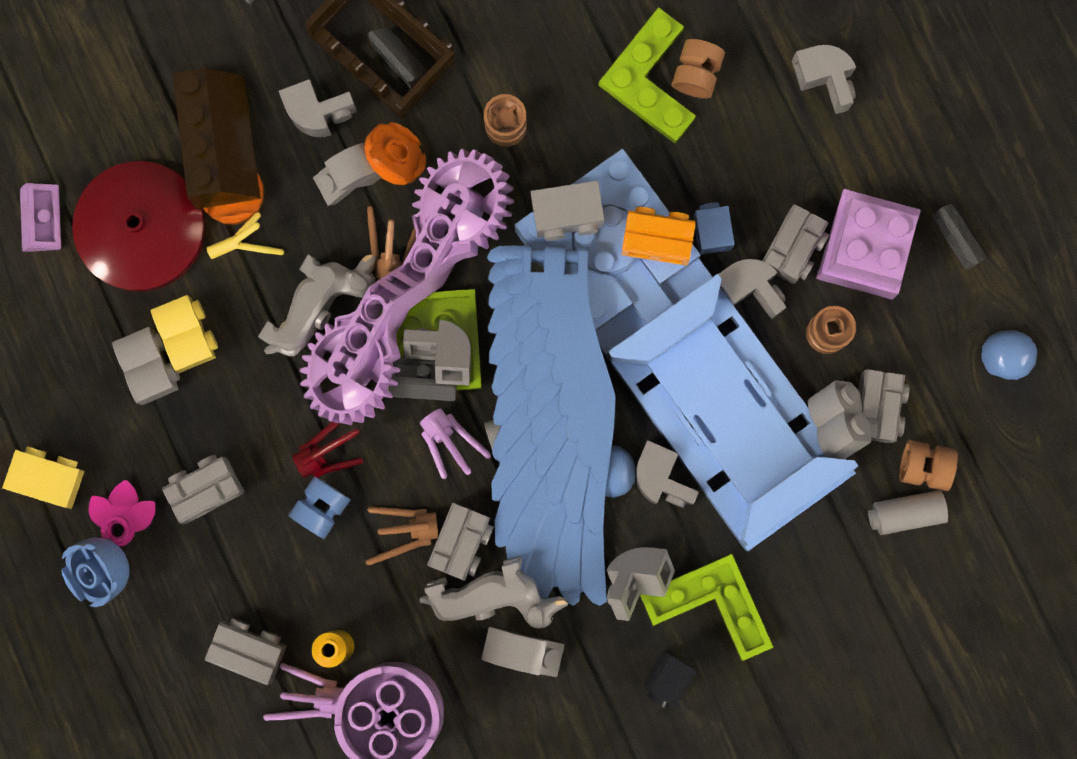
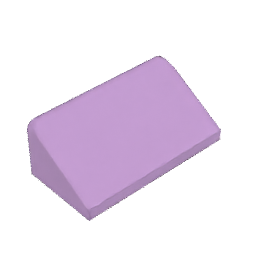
M24 184L20 188L22 251L60 250L59 185Z

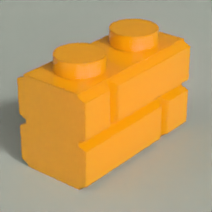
M636 207L635 211L628 210L621 255L688 266L696 221L689 220V215L680 212H670L669 217L655 215L656 210L648 207Z

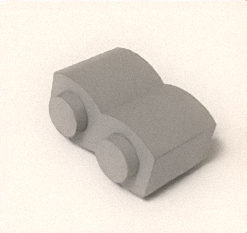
M147 327L112 342L129 390L137 404H147L178 390L176 381L180 380V376L174 370L171 362L168 363L164 353L166 349L159 332L156 333L154 329Z
M835 380L808 399L809 413L815 426L818 428V442L826 458L846 459L871 443L870 424L861 412V396L858 389L851 382Z

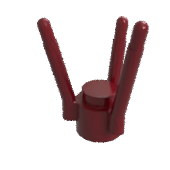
M331 422L310 441L299 446L300 451L293 454L292 459L301 476L306 478L313 474V476L319 478L330 472L362 464L363 459L356 458L322 466L327 463L324 454L358 435L359 429H353L322 448H319L318 445L315 446L340 425L339 423Z

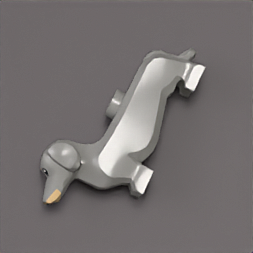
M307 255L299 270L306 274L308 278L298 285L286 321L281 323L279 328L267 321L258 336L269 344L264 352L266 354L279 352L287 356L297 355L308 344L317 328L322 330L325 328L324 325L328 324L331 313L328 310L337 296L347 294L363 298L369 286L376 282V278L372 274L376 256H365L354 270H349L335 262L320 265L314 257Z
M521 556L504 560L502 571L485 573L459 589L451 588L445 590V586L448 583L446 577L429 581L424 588L427 596L420 598V603L431 605L435 616L439 620L453 621L474 615L476 620H484L496 614L495 609L513 606L522 613L524 619L531 627L538 629L549 626L553 621L554 613L568 605V601L560 596L547 599L540 597L535 580L520 569L522 565Z

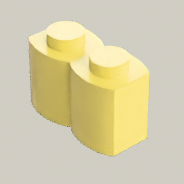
M186 295L150 310L168 357L176 372L181 373L216 358L213 350L217 349L218 345L211 330L206 332L204 330L201 320L206 318L199 300L193 302L192 298Z
M28 446L25 452L15 450L2 488L72 509L85 472L76 469L78 462L58 456L57 462L44 459L46 452Z

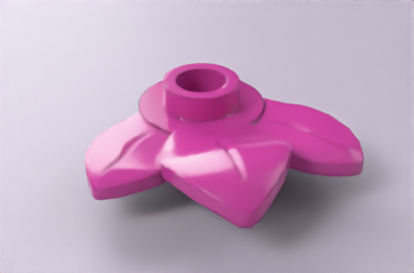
M127 480L118 484L108 499L92 496L89 503L90 518L101 527L102 538L110 539L119 547L127 545L133 539L135 532L148 528L156 513V503L154 501L139 502L135 488ZM117 524H121L124 527V532L119 537L114 534V527Z

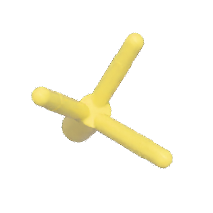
M256 212L234 236L207 247V252L211 259L235 249L275 255H284L285 251L279 248L240 242L260 227V224L256 222L261 217L259 212Z

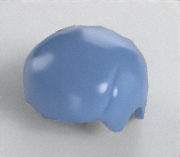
M1004 330L988 337L982 346L981 359L986 370L991 375H996L1006 380H1017L1029 375L1036 365L1038 352L1035 343L1026 334L1015 330Z
M612 445L605 497L616 498L625 495L632 488V485L635 484L636 466L634 459L621 446Z

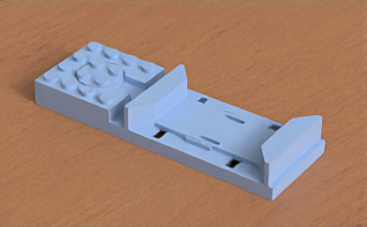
M621 149L573 183L598 181L604 214V227L598 228L599 232L584 236L578 235V231L565 233V237L562 239L546 241L545 237H537L534 212H531L515 224V232L525 245H532V249H545V246H565V250L579 251V247H589L588 292L593 322L602 353L672 450L678 453L677 457L744 550L749 551L855 475L854 469L858 465L854 460L825 457L817 438L818 428L810 416L808 407L720 288L721 277L718 274L712 277L700 261V254L693 244L688 266L621 255L628 210L635 211L636 207H648L656 210L655 215L669 217L667 208L626 152ZM538 263L544 271V263ZM565 264L564 274H578V264ZM731 318L737 329L724 337L717 326ZM653 373L660 384L643 395L636 384ZM801 414L808 425L794 434L787 423ZM724 470L731 481L713 492L706 481Z

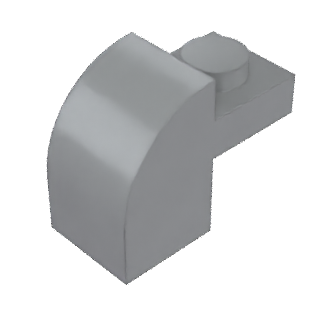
M818 45L797 51L792 59V64L801 91L826 84L835 113L848 111L854 102L853 99L856 97L852 81L846 80V78L851 77L856 69L851 57L845 51L831 45Z
M309 79L279 90L284 107L294 125L303 133L313 137L331 136L332 134L327 123L332 121L334 124L345 122L352 117L351 114L357 112L350 92L319 103L314 87Z
M365 142L349 147L324 162L326 167L313 177L328 206L337 204L356 188L373 185L381 179L372 169L366 158Z
M745 259L732 264L718 274L722 279L720 288L733 306L753 293L771 319L786 309L783 303L786 301V298L782 291L775 284L771 286L768 283L777 274V271L769 264L756 259Z
M439 320L438 331H430L424 328L404 330L403 343L406 359L435 360V379L437 384L469 385L471 347L466 333L460 327L451 322Z
M647 441L636 465V482L641 493L654 504L658 503L661 493L667 495L665 501L681 508H684L686 503L693 505L699 492L668 479L678 453Z
M634 548L620 554L608 566L607 573L612 585L609 587L607 599L617 620H630L640 594L665 597L675 572L667 549Z
M489 627L481 660L521 672L557 677L565 644Z

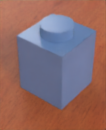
M719 203L701 205L700 210H696L693 216V221H696L695 234L699 254L731 251L735 244L729 207H720Z

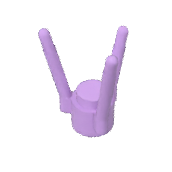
M441 408L432 412L420 422L424 429L421 435L429 446L442 479L447 478V473L434 439L437 443L443 441L466 475L471 474L470 468L449 438L454 433L451 428L458 432L485 458L489 459L491 457V453L455 420L452 414L446 416Z
M285 663L280 664L282 670L323 686V688L316 689L315 695L283 692L280 697L286 700L314 703V708L318 710L265 714L263 716L264 720L312 717L331 718L332 714H335L338 698L344 688L336 687L337 681L323 679Z

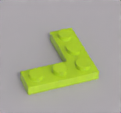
M658 7L602 77L598 86L676 144L695 120L696 115L646 78L684 29L683 25Z
M732 554L671 580L665 597L640 594L653 626L714 599L742 661L773 648Z

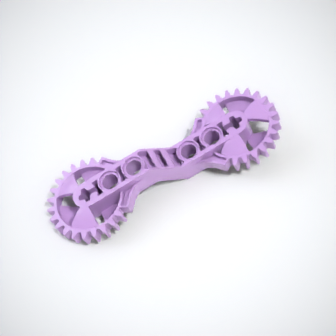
M460 149L459 155L451 151L448 152V162L437 158V169L427 168L431 176L429 179L420 178L419 180L425 186L423 189H418L414 192L421 197L420 201L412 204L413 207L420 210V212L412 216L416 230V241L403 265L369 286L356 311L348 315L336 317L335 326L326 323L324 325L325 335L316 332L315 336L318 341L316 345L312 343L307 344L312 353L311 355L302 356V359L308 362V367L300 369L301 373L307 374V379L303 380L300 385L309 388L304 394V398L313 400L310 408L318 410V416L327 418L331 422L352 425L353 421L364 423V416L374 418V407L384 409L385 406L382 398H392L393 395L388 391L389 386L398 385V382L391 379L392 374L400 372V369L392 364L401 358L396 333L410 308L443 287L455 263L465 258L477 256L478 245L488 249L487 239L489 237L498 240L497 228H507L502 219L503 217L512 216V213L505 210L506 205L514 203L512 198L506 196L507 193L513 190V186L506 183L510 177L509 174L501 170L503 166L494 161L492 157L485 153L481 154L474 149L471 153ZM490 178L493 180L494 189L484 198L481 194L471 189L482 181ZM438 185L444 188L442 194L436 192ZM483 212L491 215L488 221L481 218ZM326 351L332 353L329 361L323 358ZM326 377L333 383L340 385L324 394L320 387V383ZM371 379L377 383L373 391L365 387Z

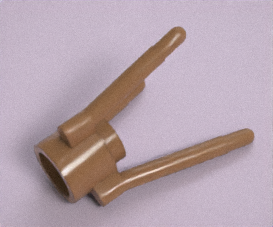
M369 206L367 213L372 255L376 256L373 272H375L376 280H380L403 265L416 241V230L414 227L401 262L400 255L392 254L394 220L390 219L387 227L385 253H381L379 259L374 209L372 206Z
M368 507L369 513L416 517L409 519V525L380 528L377 533L379 535L411 532L412 539L418 538V540L366 560V564L372 565L415 548L431 545V540L438 539L439 537L436 513H427V509L410 510Z

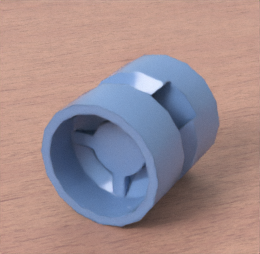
M314 476L304 491L306 495L305 500H298L288 516L312 533L325 539L335 524L333 520L334 515H341L351 499ZM318 498L329 504L325 511L314 505Z

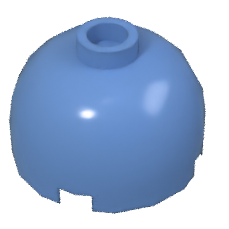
M102 537L88 538L73 544L63 553L62 559L66 557V566L62 568V576L67 587L78 600L83 601L87 599L93 602L90 605L93 607L103 606L117 597L126 587L130 576L129 562L123 550L110 539Z

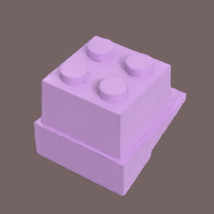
M843 189L816 279L884 298L894 299L900 291L921 210Z

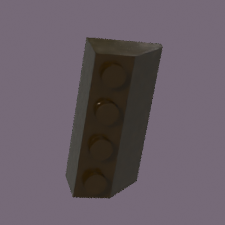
M209 68L172 73L188 199L196 209L261 199L244 75Z

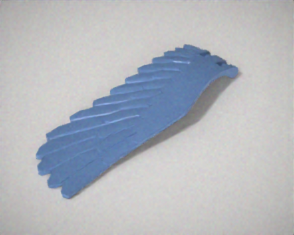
M532 245L498 246L492 249L487 256L490 262L495 263L488 276V280L494 284L489 295V306L494 309L488 330L490 333L496 334L489 350V363L497 365L492 384L493 393L498 396L493 419L495 425H501L492 451L494 458L500 462L491 482L492 500L500 501L494 520L495 544L498 547L506 546L507 559L521 556L522 565L520 569L535 580L541 598H548L553 587H558L563 598L573 606L580 601L581 592H584L592 603L600 606L607 602L603 527L616 396L591 313L587 279L589 247H579V251L565 250V246H545V249H532ZM531 262L544 263V272H531ZM565 264H578V274H564Z

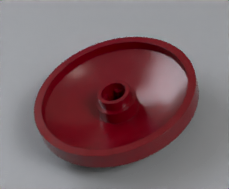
M131 161L118 164L95 177L82 192L77 202L72 224L74 243L86 267L105 283L121 290L132 292L157 290L172 284L182 277L199 256L206 230L203 208L196 209L188 199L185 179L166 166L146 161ZM139 218V225L135 228H132V223L137 222Z

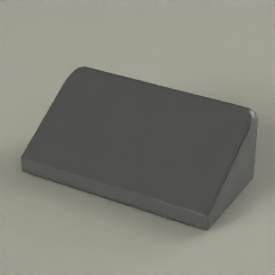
M390 29L372 30L368 33L371 46L410 89L428 72Z
M953 204L943 206L932 215V219L965 270H969L986 259V255Z
M401 357L392 363L394 367L400 369V372L392 374L391 379L398 382L397 386H389V392L393 397L455 401L457 385L436 383L435 360L406 359Z

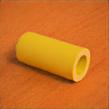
M333 630L321 634L312 645L314 660L319 665L327 668L335 667L347 661L354 651L352 637L343 630ZM328 643L334 646V655H331L328 651Z

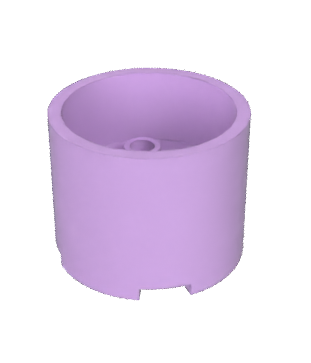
M404 662L381 663L356 676L341 692L335 710L334 729L340 747L350 759H422L428 753L441 731L444 720L443 699L435 682L420 668ZM383 709L387 713L391 711L396 713L397 716L393 719L394 726L390 722L385 725L382 723Z

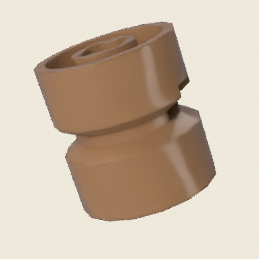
M698 39L685 40L680 56V61L683 65L677 66L672 87L692 97L711 98L717 81L714 73L720 71L725 51L707 41Z
M510 94L495 96L487 103L484 109V123L488 138L499 146L510 147L516 145L526 134V110L524 104L517 97Z
M828 306L820 310L809 321L806 328V338L809 345L815 351L823 354H833L853 340L856 333V322L853 315L847 309L840 306Z
M909 439L901 459L900 481L918 486L926 482L929 488L949 491L957 469V450L939 445L934 449H930L928 443ZM925 458H928L926 472H924Z

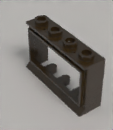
M326 0L304 23L308 36L402 120L410 108L451 65L455 64L454 48L450 42L442 36L439 38L434 36L429 31L430 26L419 15L413 17L405 10L406 5L402 0H367L436 61L404 97H401L325 29L351 0Z

